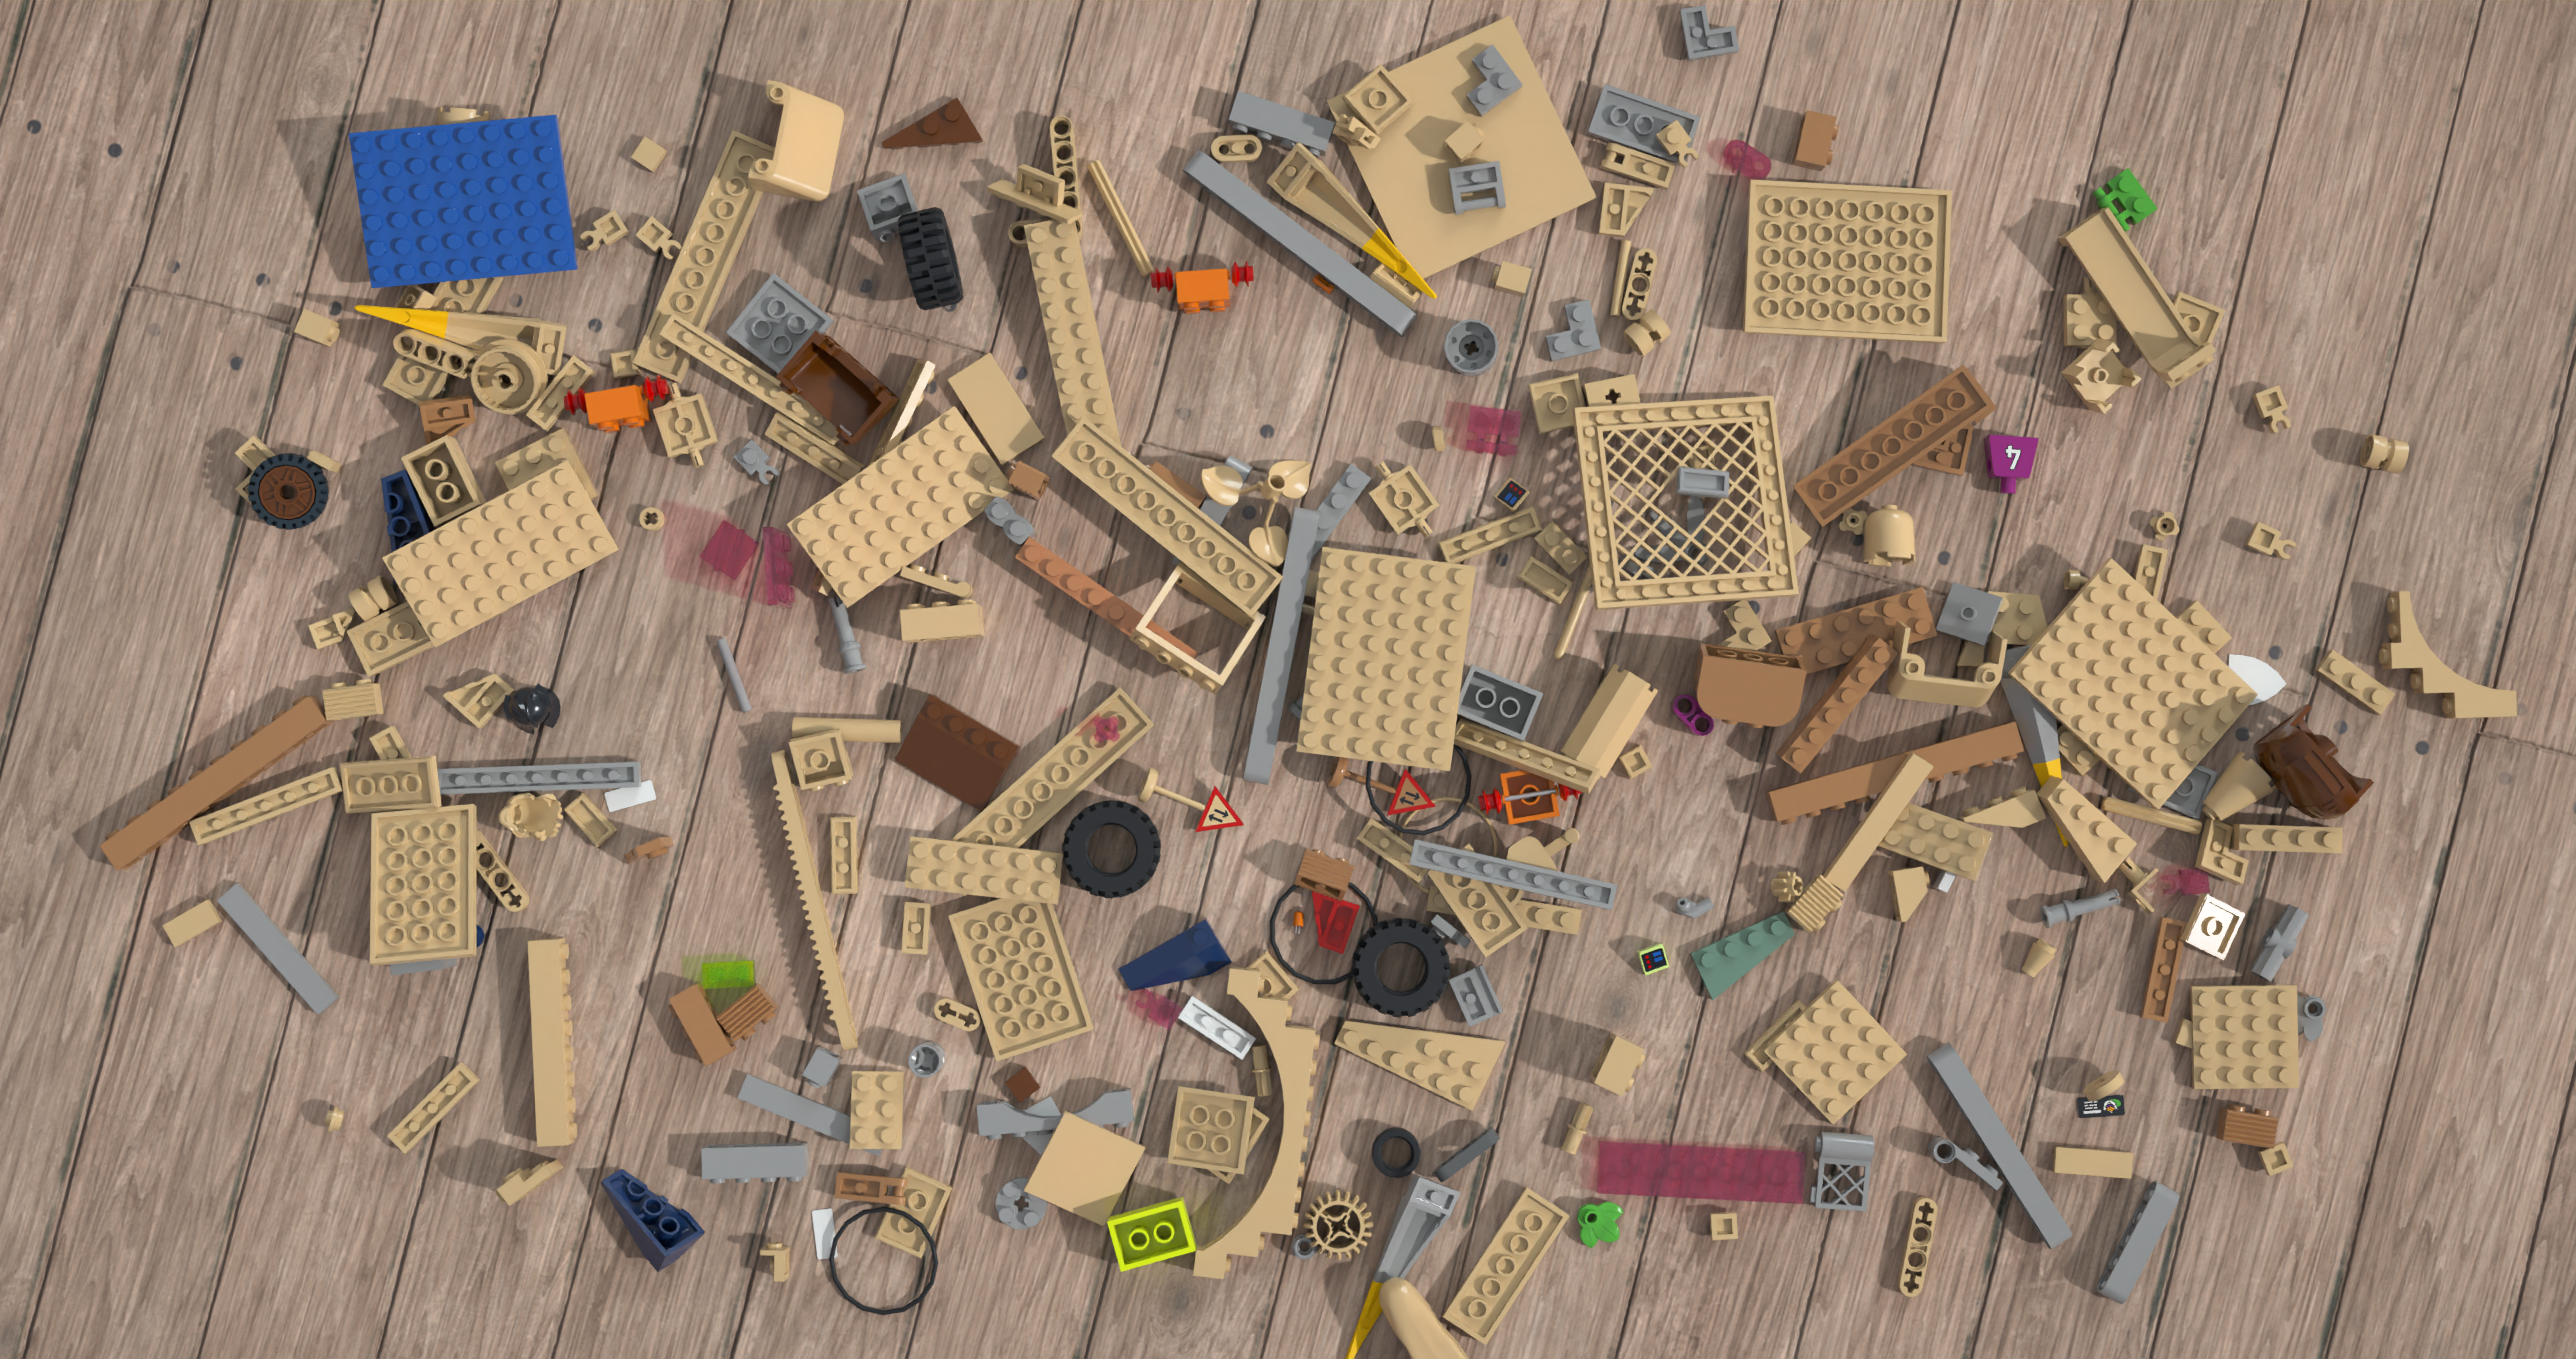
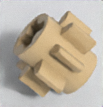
M1778 872V878H1774L1771 882V891L1775 897H1779V902H1796V896L1801 895L1803 892V882L1800 877L1796 876V872Z

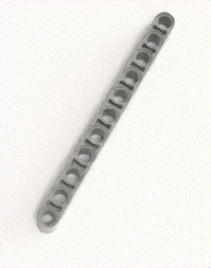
M1197 150L1182 169L1193 181L1333 285L1395 334L1403 337L1418 317L1410 308L1204 152Z
M1295 507L1283 568V579L1280 584L1244 772V781L1269 784L1321 511Z

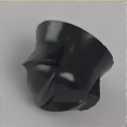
M539 683L536 686L520 688L511 696L505 695L504 711L506 718L513 721L521 730L527 733L534 734L533 727L538 728L542 722L553 728L560 716L561 706L558 697L549 688L541 686Z

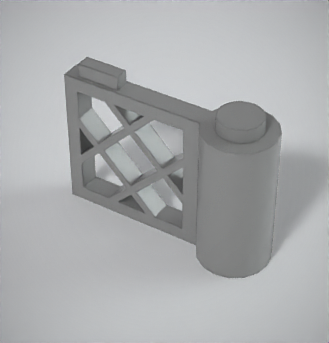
M1820 1132L1819 1137L1815 1136L1814 1151L1818 1152L1819 1157L1816 1186H1811L1810 1202H1814L1815 1208L1866 1212L1870 1168L1874 1155L1873 1136ZM1824 1164H1836L1841 1171L1829 1180L1824 1174ZM1854 1166H1864L1863 1175L1856 1181L1847 1173ZM1845 1175L1852 1184L1840 1193L1833 1183ZM1829 1186L1838 1194L1831 1202L1821 1201L1822 1192ZM1857 1188L1861 1193V1203H1849L1845 1196Z

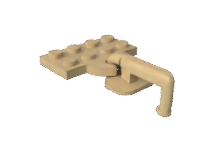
M1569 828L1563 835L1545 847L1534 837H1524L1509 847L1506 860L1557 871L1556 865L1550 857L1570 843L1577 842L1579 832L1574 828ZM1470 844L1461 849L1476 853ZM1433 870L1427 872L1485 958L1528 929L1513 908L1520 901L1524 891Z

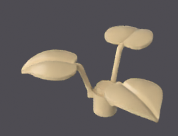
M1298 460L1278 462L1270 468L1268 478L1264 482L1259 481L1257 484L1243 490L1241 489L1243 485L1242 477L1234 468L1215 466L1203 469L1201 471L1203 488L1208 496L1220 505L1233 506L1238 502L1239 494L1245 495L1258 488L1265 499L1271 500L1263 523L1264 528L1257 527L1253 529L1249 535L1248 543L1252 553L1259 559L1273 566L1282 564L1286 558L1288 538L1281 527H1269V521L1280 494L1288 499H1299L1307 492L1311 463Z

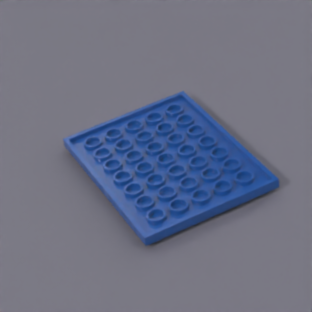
M557 115L349 133L371 288L578 269Z

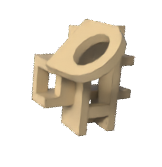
M1341 113L1332 132L1343 142L1369 150L1375 149L1381 138L1359 121V117L1356 114L1349 118Z

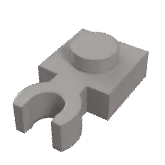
M752 439L734 456L750 475L753 476L758 471L759 479L765 485L770 484L766 479L767 472L772 471L776 476L780 475L775 467L766 464L771 458Z
M1437 913L1431 918L1430 922L1434 924L1431 929L1442 938L1448 935L1464 949L1471 942L1469 938Z

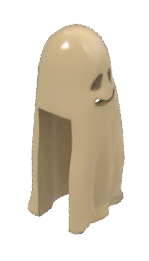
M1393 1277L1383 1283L1379 1291L1380 1306L1392 1330L1406 1347L1411 1359H1469L1457 1340L1439 1322L1429 1303L1409 1281Z

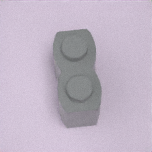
M996 496L984 509L987 517L995 525L1002 528L1014 543L1023 546L1029 537L1033 538L1036 535L1032 524L1024 517L1018 515L1014 507L1005 499Z

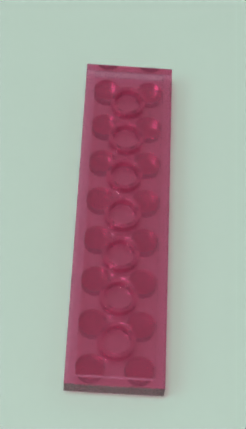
M1599 1141L1597 1193L1803 1204L1805 1152Z

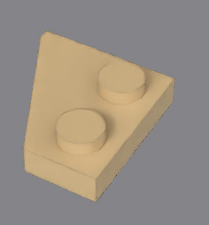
M1605 182L1598 235L1624 237L1652 195L1654 188Z
M492 674L477 682L464 685L462 688L449 691L443 697L476 727L482 729L504 705L505 695L511 696L515 690L498 674Z

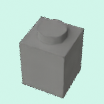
M820 1046L816 1049L802 1075L807 1078L806 1082L816 1088H820V1086L826 1087L829 1085L843 1057Z

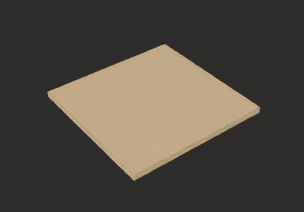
M1065 1111L1023 1190L1104 1226L1140 1160L1145 1146Z

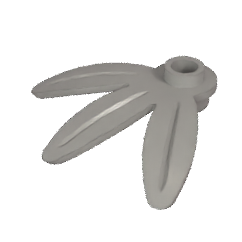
M1691 495L1687 510L1689 535H1692L1705 519V510L1700 496ZM1650 511L1652 520L1655 522L1659 516L1654 511ZM1663 519L1657 524V528L1665 537L1673 529ZM1701 529L1694 539L1705 547L1706 545L1702 543L1704 531ZM1675 531L1669 541L1680 549L1687 539L1678 531ZM1690 542L1683 552L1692 560H1695L1692 557V553L1699 549ZM1658 546L1650 547L1655 551ZM1663 546L1658 554L1669 562L1676 552L1669 546ZM1639 548L1634 552V556L1643 561H1646L1651 556L1644 548ZM1704 554L1697 564L1700 566L1704 565L1709 557ZM1679 556L1674 562H1679L1684 559L1681 556ZM1655 557L1650 562L1662 564Z

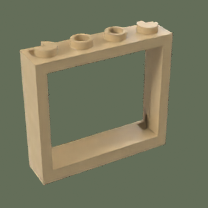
M1180 561L1129 639L1139 645L1140 649L1153 654L1159 662L1168 664L1176 669L1182 677L1190 678L1199 684L1201 689H1206L1216 695L1266 616L1256 611L1251 618ZM1175 583L1248 630L1220 675L1146 628Z

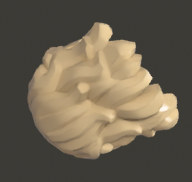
M530 793L518 794L507 801V806L499 813V821L504 828L519 838L532 837L545 841L548 837H555L559 832L558 827H561V823L557 820L563 819V815L560 814L562 812L561 803L550 793L538 797Z

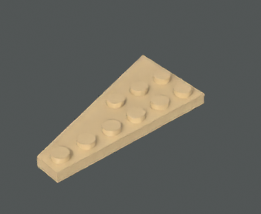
M1345 1020L1334 1044L1473 1111L1506 1041Z

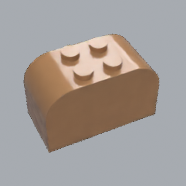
M1700 643L1693 684L1701 709L1709 716L1722 719V722L1727 724L1744 722L1754 728H1763V725L1775 727L1787 724L1797 715L1801 704L1807 670L1801 657Z

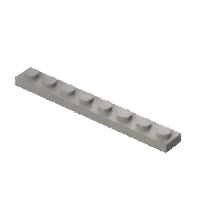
M641 762L437 769L440 794L641 787Z
M1416 839L1414 840L1409 863L1411 866L1607 910H1612L1617 889V885Z

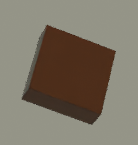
M1024 1067L1004 1082L1019 1103L1041 1087L1027 1067Z

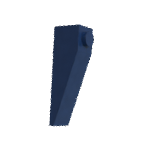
M1205 918L1118 970L1130 991L1208 976L1232 961L1208 919Z
M620 1169L601 1181L602 1187L641 1253L657 1272L678 1260L704 1235L705 1231L690 1213L684 1209H677L668 1203L669 1199L663 1195L661 1197L648 1190L646 1184L625 1170Z

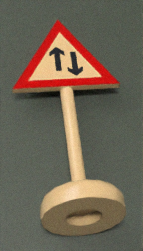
M1150 767L1146 772L1137 795V800L1146 802L1152 792L1155 791L1203 811L1195 832L1244 825L1215 785L1207 804L1203 805L1157 786L1158 771Z

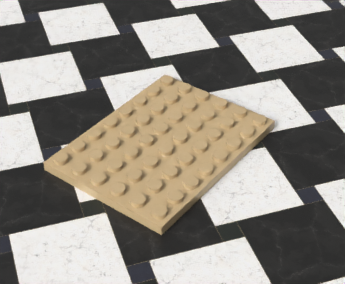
M1751 179L1748 183L1743 333L1946 343L1952 190Z
M1322 547L1297 752L1450 771L1476 566Z
M2108 558L2008 672L2010 677L2146 802L2158 810L2258 695L2112 558Z

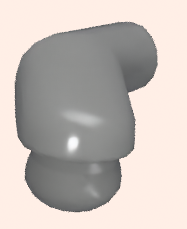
M1681 897L1676 901V910L1681 915L1692 919L1698 918L1715 908L1709 897L1698 903L1687 900L1685 897Z

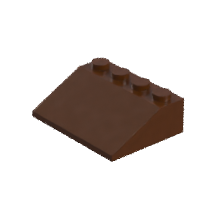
M930 694L916 717L895 761L982 812L1021 746L936 695Z

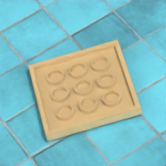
M1837 979L1762 1049L1833 1125L1907 1055Z
M2297 985L2190 986L2193 1089L2299 1088Z

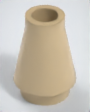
M2039 938L2037 942H2033L2021 969L2030 976L2035 977L2055 957L2054 953L2057 949Z

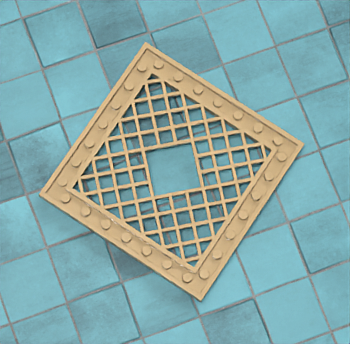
M1774 396L1578 407L1572 410L1595 610L1792 597L1799 594ZM1734 425L1729 433L1721 427ZM1738 426L1750 435L1743 444L1731 436ZM1699 427H1709L1704 434L1696 429ZM1685 428L1679 436L1671 430ZM1713 428L1724 436V439L1718 446L1707 438V435ZM1651 430H1660L1655 437H1652L1649 433L1646 432ZM1688 430L1700 438L1693 448L1682 439ZM1664 431L1675 440L1668 449L1657 441ZM1621 432H1634V434L1628 439ZM1603 433H1610L1604 440ZM1638 433L1650 441L1643 451L1632 442ZM1614 434L1625 443L1619 452L1607 444ZM1727 440L1739 448L1732 457L1720 449ZM1750 440L1753 453L1745 447ZM1703 441L1714 450L1707 459L1696 451ZM1677 443L1689 451L1682 461L1671 452ZM1653 444L1664 453L1657 462L1646 454ZM1627 446L1639 454L1632 464L1621 456ZM1605 449L1614 456L1608 465H1606ZM1741 451L1752 459V462L1746 469L1735 461ZM1718 453L1728 461L1721 471H1726L1730 465H1733L1742 473L1735 482L1729 478V485L1731 486L1729 494L1735 489L1745 499L1737 507L1728 499L1719 498L1720 501L1692 535H1689L1654 506L1652 502L1674 477L1679 467L1690 468L1685 462L1692 454L1703 463L1699 469H1704L1707 466L1711 470L1720 471L1710 463V460ZM1666 456L1678 464L1671 474L1660 466ZM1642 457L1653 466L1646 476L1635 467ZM1617 459L1628 467L1621 477L1610 469ZM1753 465L1755 466L1756 478L1748 472ZM1656 469L1667 477L1660 487L1649 479ZM1630 471L1642 479L1635 489L1624 481V478ZM1608 474L1617 481L1610 490ZM1744 476L1755 484L1749 494L1738 486V483ZM1645 482L1656 491L1649 501L1638 492ZM1619 484L1631 492L1624 502L1613 494ZM1756 490H1758L1759 502L1751 497ZM1633 496H1636L1645 504L1638 514L1627 506V503ZM1611 499L1620 506L1613 516ZM1747 501L1759 509L1752 519L1741 511V508ZM1723 502L1734 511L1727 520L1716 512ZM1648 507L1659 516L1652 526L1641 517ZM1622 509L1634 517L1627 527L1616 519ZM1737 514L1748 522L1741 532L1730 524ZM1760 514L1762 527L1755 522ZM1711 516H1714L1723 524L1716 534L1705 525ZM1662 519L1673 527L1666 537L1655 529ZM1636 521H1639L1648 529L1641 539L1630 531V528ZM1614 524L1623 531L1616 541ZM1750 526H1753L1762 534L1755 544L1744 535ZM1726 527L1737 536L1731 545H1728L1719 537ZM1701 529L1712 537L1705 547L1694 539ZM1675 531H1678L1687 539L1680 549L1669 541ZM1651 532L1662 541L1655 551L1644 542ZM1625 534L1637 542L1630 552L1619 544ZM1740 539L1751 547L1744 557L1733 549ZM1763 539L1765 545V552L1758 547V545L1762 542ZM1715 540L1726 549L1719 559L1708 550ZM1690 542L1701 550L1695 560H1692L1683 552ZM1665 544L1676 552L1669 562L1658 554ZM1639 546L1651 554L1644 564L1633 556ZM1616 548L1626 556L1619 566ZM1754 550L1765 559L1758 569L1747 560ZM1729 552L1740 560L1734 570L1722 562ZM1704 554L1715 562L1708 572L1697 564ZM1679 556L1690 564L1683 574L1672 566ZM1654 557L1665 566L1658 576L1647 567ZM1629 559L1640 568L1633 577L1621 569ZM1743 564L1753 571L1736 573ZM1767 564L1768 571H1762ZM1718 565L1728 573L1711 575ZM1693 567L1702 574L1701 576H1687ZM1668 569L1678 576L1661 578ZM1642 571L1653 578L1636 580ZM1619 574H1621L1628 581H1620Z

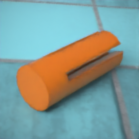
M1318 274L1312 280L1328 294H1331L1335 289L1333 285Z

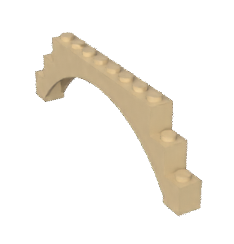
M1230 966L1227 994L1234 995L1250 1012L1265 1035L1276 1060L1284 1100L1283 1129L1279 1149L1261 1191L1249 1208L1221 1235L1204 1246L1197 1245L1193 1276L1224 1279V1273L1230 1272L1231 1257L1227 1256V1254L1258 1257V1250L1264 1249L1265 1235L1260 1234L1261 1232L1291 1235L1292 1228H1297L1299 1213H1294L1295 1203H1300L1302 1188L1297 1187L1298 1177H1303L1305 1162H1300L1301 1152H1306L1308 1137L1303 1136L1304 1126H1309L1311 1111H1306L1307 1101H1312L1314 1086L1309 1085L1310 1075L1316 1074L1317 1060H1312L1313 1050H1318L1320 1035L1315 1034V1027L1285 1024L1286 1021H1291L1292 1006L1288 1005V999L1258 995V991L1263 992L1265 976H1260L1259 969Z

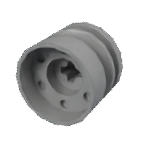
M1468 319L1460 321L1450 329L1445 339L1444 348L1447 361L1461 375L1473 377L1484 374L1491 369L1497 360L1498 341L1496 334L1489 325L1480 320ZM1472 343H1475L1476 349L1479 350L1478 353L1473 352L1472 355H1468L1465 346H1471Z

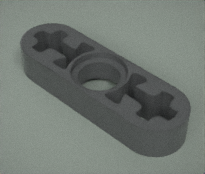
M1493 1127L1487 1129L1440 1164L1433 1173L1440 1182H1444L1494 1145L1500 1139L1499 1135Z

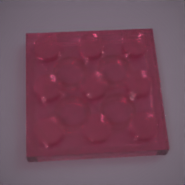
M763 527L768 605L779 609H792L791 603L795 602L794 588L790 587L789 577H793L792 562H788V552L792 550L790 536L787 537L786 532L775 527Z

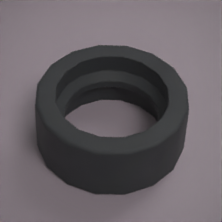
M1393 1127L1385 1129L1377 1135L1373 1142L1372 1157L1374 1164L1381 1173L1388 1177L1401 1178L1408 1176L1416 1169L1420 1162L1421 1151L1418 1140L1411 1132L1404 1128ZM1394 1137L1407 1141L1411 1148V1158L1408 1163L1398 1168L1387 1165L1381 1156L1383 1144Z

